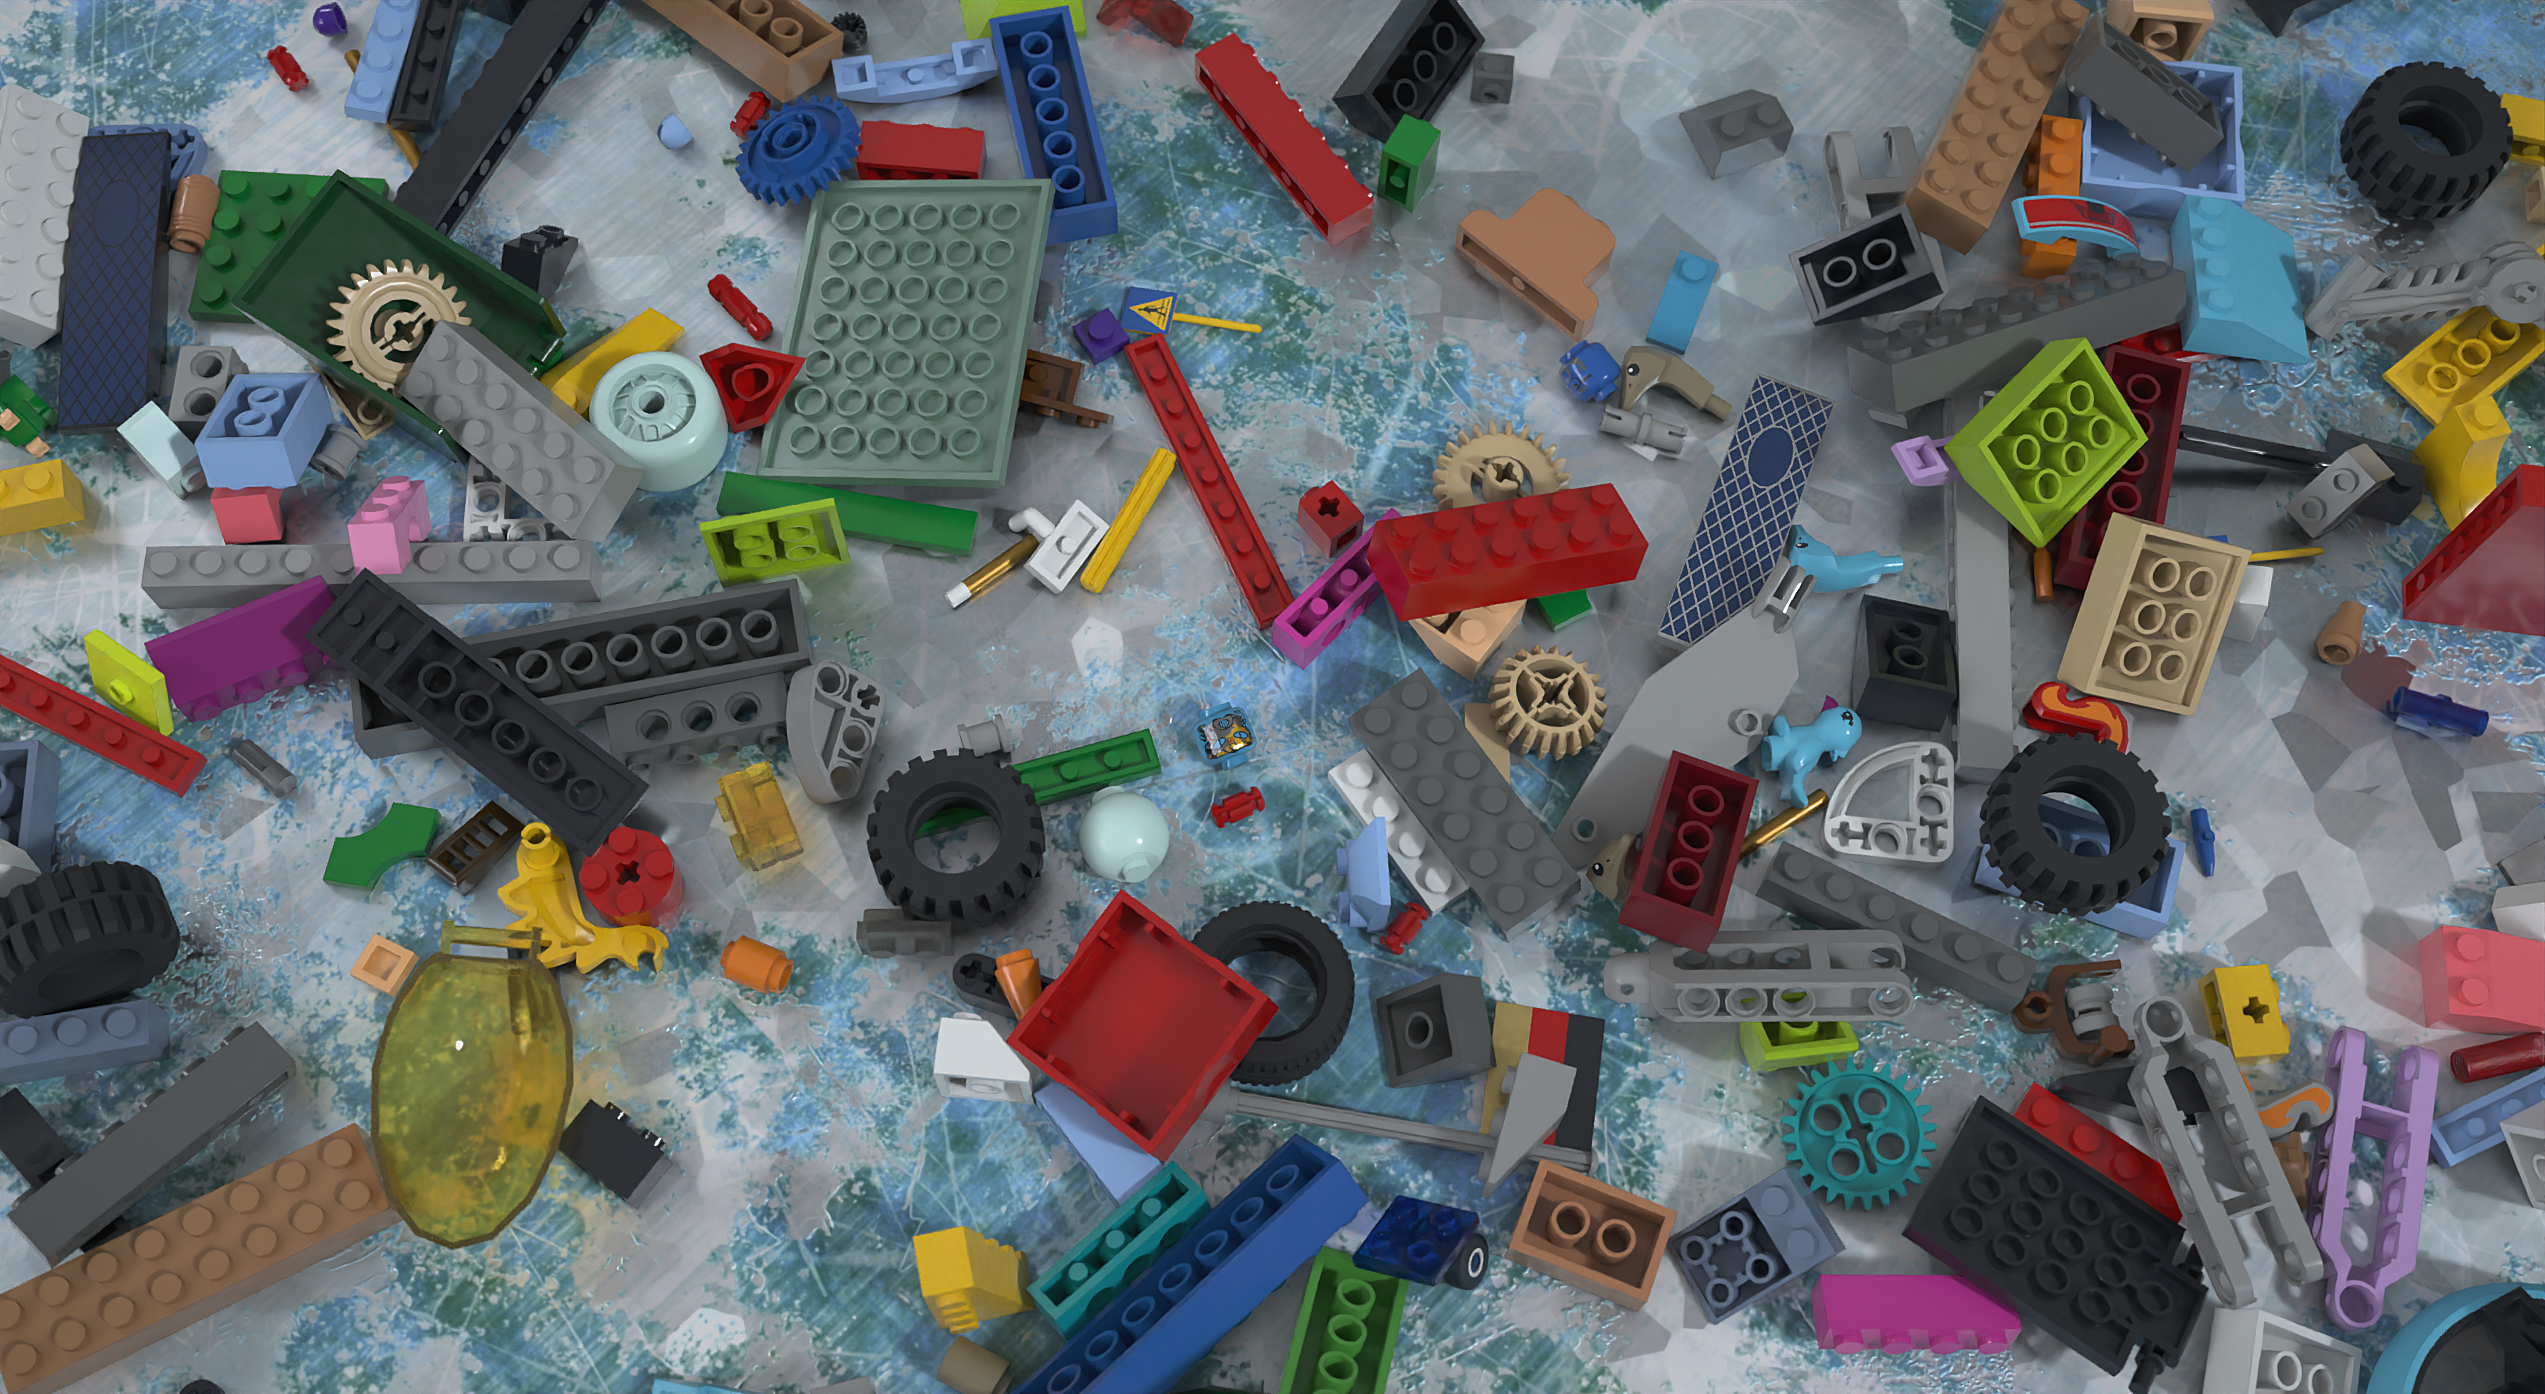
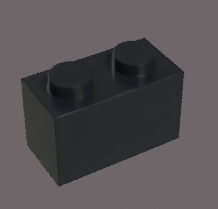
M590 1099L553 1145L566 1158L637 1209L673 1164L663 1152L668 1145L646 1128L641 1134H638L627 1126L631 1118L613 1103L608 1102L603 1108Z

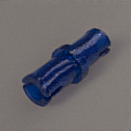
M2399 686L2391 700V711L2393 713H2401L2427 721L2429 727L2436 729L2448 727L2478 737L2485 732L2489 721V713L2486 710H2479L2455 703L2450 696L2444 694L2432 696L2408 689L2406 686Z

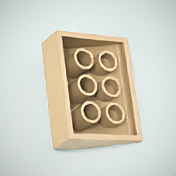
M2113 512L2056 678L2084 693L2193 717L2252 550L2148 520Z

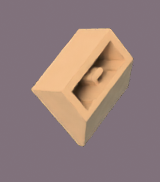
M1527 599L1408 620V622L1438 660L1473 683L1521 621Z

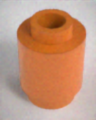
M742 935L736 942L730 941L722 954L720 965L725 968L724 977L764 994H768L770 991L780 994L790 979L794 961L785 957L784 951Z

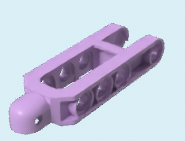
M2340 1026L2334 1033L2329 1046L2324 1084L2334 1094L2336 1108L2333 1116L2318 1126L2310 1183L2309 1208L2306 1212L2305 1221L2323 1262L2324 1274L2321 1281L2327 1282L2324 1301L2326 1314L2335 1326L2345 1331L2356 1332L2374 1325L2380 1319L2383 1310L2385 1287L2415 1270L2439 1057L2433 1050L2408 1045L2401 1054L2397 1065L2392 1108L2363 1101L2367 1065L2363 1064L2366 1032L2347 1026ZM2354 1133L2387 1142L2373 1261L2364 1268L2352 1265L2351 1259L2344 1251V1244H2340L2343 1212L2349 1208L2350 1199L2345 1198L2349 1166L2355 1163L2356 1154L2351 1153Z

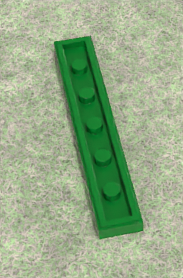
M726 471L716 506L717 513L720 516L744 515L834 498L844 536L968 557L971 555L979 521L978 512L804 483L757 478L755 475Z
M1149 728L1011 765L1020 773L1022 784L1029 783L1035 793L1037 806L1051 804L1099 791L1106 787L1117 786L1162 773ZM972 808L947 809L931 817L921 827L915 840L992 820V818Z

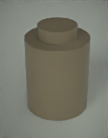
M959 1335L947 1351L938 1369L936 1379L962 1394H1008L1015 1376L1009 1374L1012 1363Z

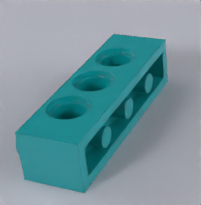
M1172 1160L1026 1289L1040 1314L1068 1342L1212 1210L1203 1189Z

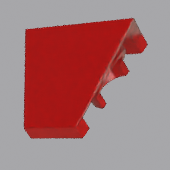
M730 343L699 355L705 371L717 388L726 417L734 434L769 422L806 358L737 343Z

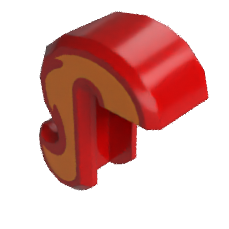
M2052 681L2039 685L2023 706V718L2030 729L2051 734L2065 732L2071 739L2077 732L2089 733L2094 735L2093 741L2101 743L2104 738H2107L2119 744L2117 750L2124 754L2126 753L2129 742L2127 720L2118 706L2103 697L2089 695L2070 701L2066 698V694L2070 691L2069 687L2064 683Z

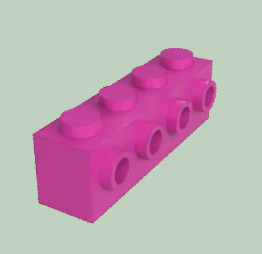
M1820 1275L1810 1295L1818 1349H1834L1839 1354H1854L1863 1349H1882L1884 1353L1894 1355L1906 1353L1911 1349H1930L1932 1353L1940 1355L1954 1353L1958 1350H1978L1982 1354L1992 1355L2009 1350L2022 1329L2019 1314L1962 1275Z

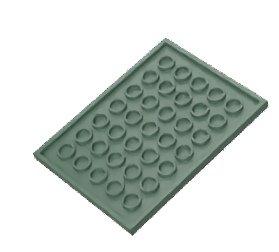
M1052 180L829 181V190L825 192L817 189L812 201L781 349L783 354L806 358L769 422L766 423L755 476L762 479L804 484L1004 488L1055 193V186Z

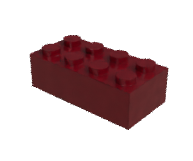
M1675 750L1672 751L1658 781L1617 923L1703 954L1706 953L1721 926L1758 788V779Z

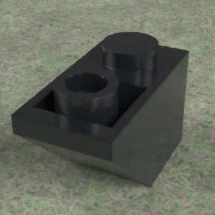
M541 225L538 229L529 233H522L520 237L503 244L500 270L543 297L548 298L556 293L577 249L579 238L565 235L562 228Z

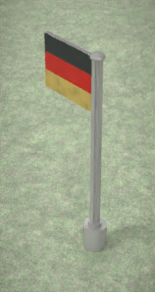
M1496 1001L1491 1036L1497 1067L1487 1070L1479 1133L1239 1092L1240 1088L1231 1087L1232 1077H1228L1198 1119L1224 1124L1226 1115L1235 1116L1236 1113L1480 1155H1483L1484 1151L1493 1153L1497 1137L1489 1135V1130L1496 1107L1504 1109L1508 1094L1500 1092L1505 1071L1508 1065L1516 1067L1522 1052L1577 1068L1568 1106L1558 1128L1524 1162L1538 1164L1540 1159L1543 1158L1571 1170L1585 1172L1590 1177L1595 1174L1599 1165L1598 1154L1591 1148L1605 1019Z

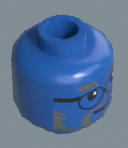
M1583 340L1559 360L1562 366L1558 376L1578 402H1588L1594 398L1600 404L1618 389L1614 382L1620 376L1621 368L1604 345L1599 342L1588 344L1586 340Z

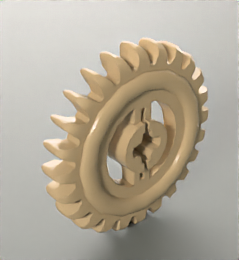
M385 259L383 261V273L376 266L367 264L368 280L359 274L352 273L351 278L355 283L356 289L352 290L343 286L338 288L347 301L346 303H330V306L341 314V318L326 320V324L340 329V334L329 337L327 342L343 347L341 351L333 355V358L340 362L350 361L349 368L360 373L385 391L389 388L390 394L400 399L402 395L398 390L418 357L411 361L394 362L387 360L384 356L393 349L409 351L416 348L424 335L423 324L428 320L431 321L432 332L440 319L467 326L471 324L472 320L469 317H462L458 314L466 307V301H452L457 292V287L449 285L442 289L444 282L443 273H435L429 279L428 265L420 264L414 273L412 263L408 259L401 261V267L398 272L395 264L391 260ZM398 299H407L418 304L409 313L397 309L386 310L381 313L374 325L377 339L373 342L371 341V322L374 314L382 305ZM396 321L404 324L400 328L404 334L401 338L392 336L396 332L393 326Z
M1491 420L1486 435L1482 433L1478 424H1474L1472 440L1463 431H1460L1457 436L1458 446L1450 441L1446 443L1445 453L1447 456L1442 454L1438 456L1436 463L1439 469H1436L1432 475L1433 481L1438 484L1433 488L1432 494L1435 498L1442 499L1437 506V510L1441 511L1481 504L1472 492V478L1482 484L1481 493L1483 499L1490 503L1530 496L1521 489L1523 472L1528 476L1531 483V496L1570 490L1569 487L1565 486L1570 482L1571 474L1569 472L1560 473L1566 464L1564 457L1551 461L1557 450L1556 444H1552L1544 450L1541 449L1544 440L1543 433H1540L1534 440L1529 441L1528 425H1525L1518 435H1514L1512 421L1509 420L1503 433H1499L1495 421Z

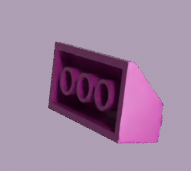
M321 575L144 643L155 668L164 674L167 691L175 706L191 723L198 720L206 721L219 716L223 710L241 703L248 704L259 701L266 693L284 686L290 687L302 684L310 676L327 669L343 668L304 637L337 599V596Z

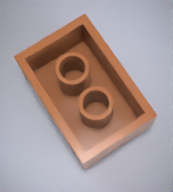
M1541 1158L1534 1170L1503 1258L1638 1312L1648 1301L1678 1211Z

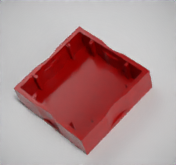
M1120 889L1082 939L1067 968L1055 981L1044 989L1005 1042L1053 1080L1068 1088L1094 1108L1102 1118L1147 1153L1165 1163L1280 1008L1259 989L1218 959L1206 954L1183 937L1172 925L1123 889Z

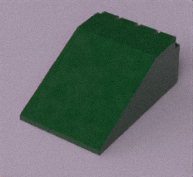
M337 169L232 298L230 303L402 430L452 462H459L465 466L469 462L471 453L455 441L444 427L428 418L405 397L396 398L390 394L389 388L385 391L360 373L349 368L350 361L340 362L333 358V355L341 351L343 347L327 342L329 337L340 334V329L326 324V320L341 318V314L333 309L330 303H346L347 301L338 288L343 286L352 290L356 289L355 283L351 278L352 273L359 274L368 280L367 264L376 266L383 273V261L385 259L391 260L398 272L403 259L410 260L414 273L420 264H426L429 267V279L435 273L440 272L444 274L442 289L449 285L457 287V292L452 301H466V307L458 314L462 317L471 318V324L468 326L477 329L536 379L541 375V371L531 363L536 360L547 367L564 345L561 339H563L567 332L545 297ZM398 299L382 305L374 314L371 322V341L373 342L377 339L374 325L381 313L391 309L409 313L418 304L411 300ZM428 320L423 324L424 335L416 348L409 351L393 349L384 357L394 362L411 361L418 357L432 334L431 321ZM396 321L393 324L396 332L392 336L401 338L404 335L400 329L404 325L403 323Z

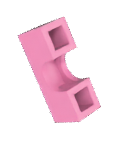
M392 476L383 479L347 524L356 576L365 567L375 575L402 574L412 559L410 543H423L432 530L424 480L410 481L407 476Z

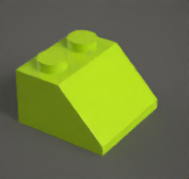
M1806 993L1781 994L1780 997L1786 1002L1795 1003L1803 1000ZM1757 997L1740 999V1003L1752 1002ZM1848 1021L1740 1022V1046L1751 1071H1774L1785 1067L1816 1066L1829 1061H1843L1859 1048V1041Z

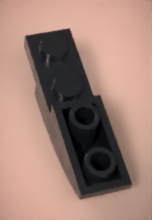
M16 1087L0 1097V1153L29 1189L34 1186L40 1189L56 1177V1169L74 1153ZM120 1215L79 1247V1250L84 1254L132 1231L133 1228Z

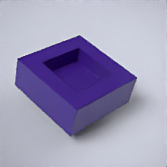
M1109 308L1073 326L1074 337L1094 366L1123 351V346L1130 344V338Z

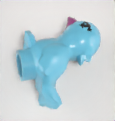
M1826 695L1820 714L1809 725L1789 727L1784 715L1776 716L1775 721H1772L1767 730L1768 736H1764L1760 743V760L1765 771H1777L1778 781L1782 785L1780 800L1789 803L1797 809H1804L1808 805V798L1804 788L1805 776L1816 766L1823 752L1830 753L1831 760L1835 762L1838 756L1844 759L1848 751L1855 746L1861 736L1862 725L1860 717L1852 709L1838 705L1834 698Z

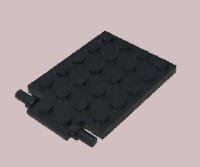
M1982 1095L1970 1107L1901 1234L2113 1377L2124 1369L2134 1344L2140 1347L2135 1357L2137 1367L2128 1385L2129 1390L2133 1394H2148L2156 1375L2162 1374L2166 1365L2171 1369L2177 1367L2209 1294V1288L2202 1284L2204 1281V1274L2202 1272L2204 1265L2195 1243L2191 1245L2183 1263H2179L2177 1266L2171 1263L2185 1234L2186 1229Z

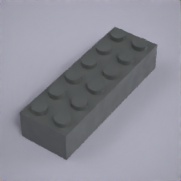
M1421 667L1348 718L1352 733L1468 885L1469 891L1507 942L1513 940L1581 891L1580 877Z

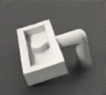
M1078 499L1071 502L1055 525L1032 507L1024 509L1009 520L1011 530L1020 532L1031 527L1044 538L1023 567L1055 594L1063 591L1110 527Z

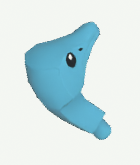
M1801 524L1791 525L1789 531L1790 548L1787 559L1791 560L1790 568L1794 565H1799L1806 570L1805 577L1812 574L1818 578L1810 593H1829L1874 584L1879 581L1882 574L1897 573L1903 570V559L1900 555L1880 557L1876 550L1854 556L1835 555L1828 545L1815 540L1805 531Z

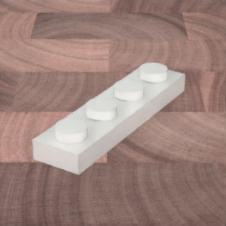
M1365 748L1328 771V779L1365 828L1375 817H1385L1388 860L1431 917L1468 893V885Z

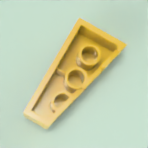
M965 1226L913 1237L922 1295L941 1330L949 1328L950 1334L967 1333L977 1330L979 1328L978 1322L1036 1309L1035 1303L1026 1290L1031 1285L1026 1252L1021 1250L1014 1252L1013 1247L1009 1245L999 1247L998 1240L993 1238L984 1239L983 1234Z

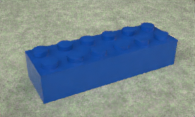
M1068 5L989 19L993 52L1022 178L1051 179L1055 186L1046 246L1118 233L1116 199Z

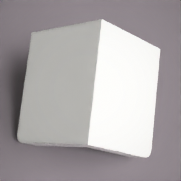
M2545 881L2498 888L2491 909L2498 931L2545 942Z

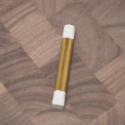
M1033 531L944 594L945 599L952 608H955L1032 554L1044 538L1036 531Z

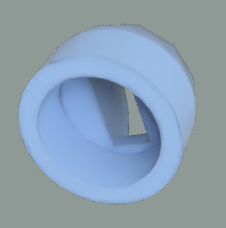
M674 113L663 119L658 126V138L667 148L679 149L694 139Z

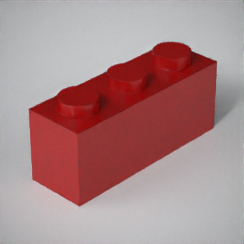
M879 120L877 122L862 121V131L860 133L862 143L858 145L857 151L859 156L856 157L859 180H967L984 178L987 157L984 131L968 127H934L924 123L910 125L893 123L887 120Z

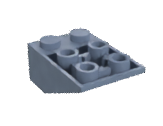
M1796 1166L1780 1169L1671 1236L1667 1241L1668 1248L1714 1325L1719 1324L1846 1250L1845 1245Z

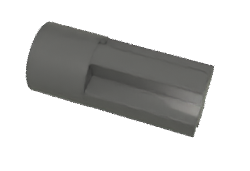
M246 739L242 742L240 748L234 749L232 757L276 797L287 795L296 785L297 777L281 763L276 762L252 740Z

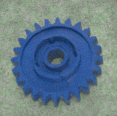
M814 94L808 102H805L802 96H800L793 106H790L788 102L783 103L780 112L772 109L769 110L770 118L768 120L756 121L759 126L758 130L746 132L750 141L739 144V148L743 153L735 157L739 164L735 170L740 176L739 180L749 194L753 195L756 201L763 199L766 205L769 206L776 200L779 206L783 207L789 199H792L794 204L798 205L802 196L807 195L812 200L817 189L827 192L829 190V181L842 180L839 171L851 169L852 166L848 159L859 156L855 146L862 143L858 135L862 130L849 107H845L840 99L834 102L830 95H827L820 101L817 94Z

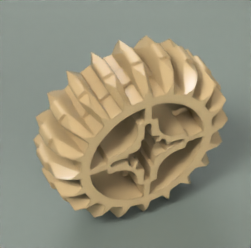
M1539 644L1533 647L1530 653L1522 648L1516 653L1514 658L1509 657L1503 662L1501 669L1496 671L1492 679L1493 686L1488 692V700L1492 702L1489 708V716L1498 718L1495 724V732L1508 731L1507 745L1515 741L1521 743V755L1529 752L1531 748L1536 750L1538 761L1544 759L1548 752L1551 753L1555 761L1562 759L1565 752L1573 757L1579 753L1582 747L1586 748L1595 738L1594 735L1598 734L1603 727V717L1607 713L1608 706L1602 702L1606 696V689L1596 686L1599 682V673L1587 674L1588 660L1579 664L1573 661V650L1562 656L1559 655L1556 645L1551 647L1548 653H1545ZM1516 691L1521 695L1519 699L1526 706L1527 713H1525L1522 707L1520 706L1517 699ZM1568 692L1573 697L1576 705L1569 699ZM1554 697H1556L1555 701L1553 700L1551 704H1548ZM1544 701H1547L1541 708H1538L1540 704L1542 705Z

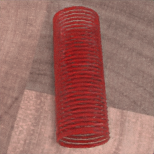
M2533 1032L2454 1050L2450 1056L2453 1074L2458 1081L2467 1084L2545 1066V1034Z

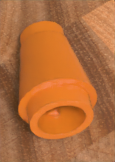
M1030 948L1014 951L995 959L997 970L994 971V974L1013 1012L1016 1014L1018 1022L1023 1019L1042 993L1039 958L1033 957Z

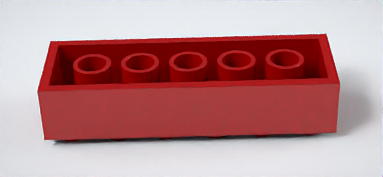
M1606 483L1376 521L1366 558L1399 622L1635 580L1649 543L1613 484Z

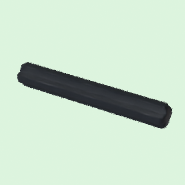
M2182 424L2180 428L2177 449L2313 476H2319L2333 463L2330 455L2326 452Z

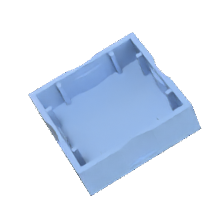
M2161 61L2218 106L2224 139L2189 173L2177 165L2172 168L2165 164L2157 155V150L2147 142L2144 145L2136 142L2128 134L2127 127L2117 119L2113 122L2107 120L2099 113L2095 102L2087 96L2079 98L2068 89V118L2083 120L2079 197L2095 199L2112 205L2126 216L2172 222L2187 194L2228 199L2240 207L2244 204V152L2239 134L2241 118L2243 116L2242 67L2193 61Z

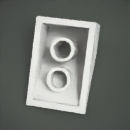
M2214 1308L2202 1394H2357L2362 1349L2261 1309L2238 1308L2230 1310L2228 1308Z

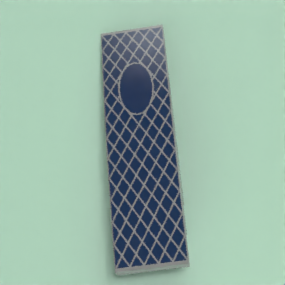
M1757 372L1654 642L1683 653L1755 600L1780 558L1831 417L1835 400Z

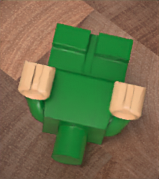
M14 374L0 386V442L6 438L15 447L25 445L26 449L39 459L50 450V447L38 435L48 425L53 427L58 422V414Z

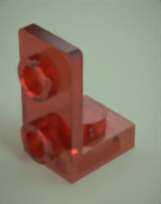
M1104 0L1096 16V19L1107 27L1121 17L1127 19L1129 16H1132L1174 48L1182 45L1194 20V16L1173 0Z

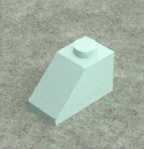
M150 401L117 428L118 432L145 466L181 500L202 488L207 482L196 446L154 402Z

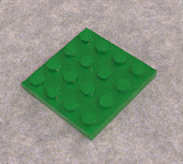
M221 170L217 185L221 192L218 198L216 215L210 240H205L188 310L194 321L257 324L236 309L230 301L331 176ZM352 177L384 198H388L389 186L385 179Z

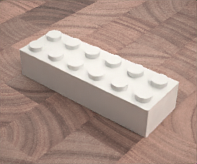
M9 82L0 89V337L35 349L58 334L61 329L76 191L84 137L88 134L90 118Z

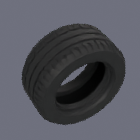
M1262 900V902L1252 901L1250 904L1242 903L1238 907L1233 906L1227 912L1224 910L1219 913V916L1211 918L1208 924H1204L1201 927V931H1197L1194 939L1190 942L1209 956L1221 961L1227 967L1235 959L1254 951H1275L1293 958L1309 973L1317 992V1003L1313 1013L1297 1029L1278 1037L1257 1038L1229 1076L1232 1077V1081L1238 1080L1245 1085L1249 1083L1252 1086L1263 1085V1087H1269V1085L1273 1084L1274 1087L1280 1086L1281 1083L1290 1084L1293 1080L1298 1081L1303 1079L1305 1075L1313 1074V1070H1318L1322 1067L1323 1063L1330 1059V1055H1334L1337 1047L1343 1041L1350 1022L1355 996V976L1352 970L1351 959H1348L1349 954L1347 950L1344 949L1341 939L1337 938V934L1330 930L1326 922H1321V918L1312 916L1311 912L1302 910V907H1292L1291 904L1286 902L1281 904L1280 901L1269 903L1267 900Z

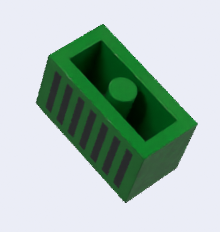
M1404 114L1382 149L1376 196L1411 213L1414 211L1435 176L1441 136L1440 130L1434 128L1425 120H1417Z

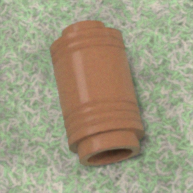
M191 174L188 177L179 179L177 182L167 235L170 239V245L178 251L188 254H201L205 240H210L221 190L209 177Z

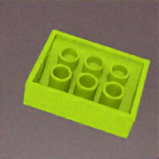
M2086 337L2050 341L1944 446V449L1964 480L2038 548L2044 547L2132 457L2148 438Z

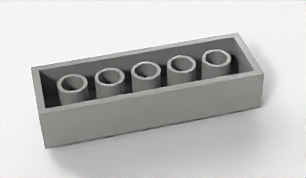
M440 319L398 390L403 397L428 418L444 427L455 441L571 539L603 543L647 472L631 456L471 326Z

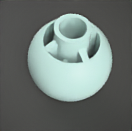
M1110 786L1100 790L1092 798V806L1084 815L1080 825L1079 845L1089 867L1101 877L1114 882L1137 883L1148 878L1164 860L1169 846V828L1163 813L1151 800L1136 793L1126 792L1122 787Z

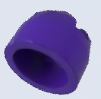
M336 2L322 5L315 11L312 22L314 29L319 34L325 37H336L347 33V22L344 13Z

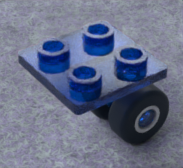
M1398 1195L1355 1252L1352 1260L1356 1268L1432 1287L1436 1286L1444 1276L1445 1281L1451 1287L1469 1291L1475 1289L1485 1276L1489 1261V1248L1484 1236L1474 1232L1480 1223L1476 1212Z

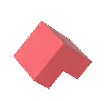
M271 486L246 487L239 490H232L227 487L214 488L210 500L225 545L281 540L286 525L279 506V499L283 489H275Z

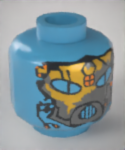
M1226 702L1197 714L1199 721L1193 726L1192 733L1205 763L1208 765L1222 764L1224 771L1249 761L1246 753L1256 747L1257 740L1244 709L1240 707L1232 708L1230 702Z

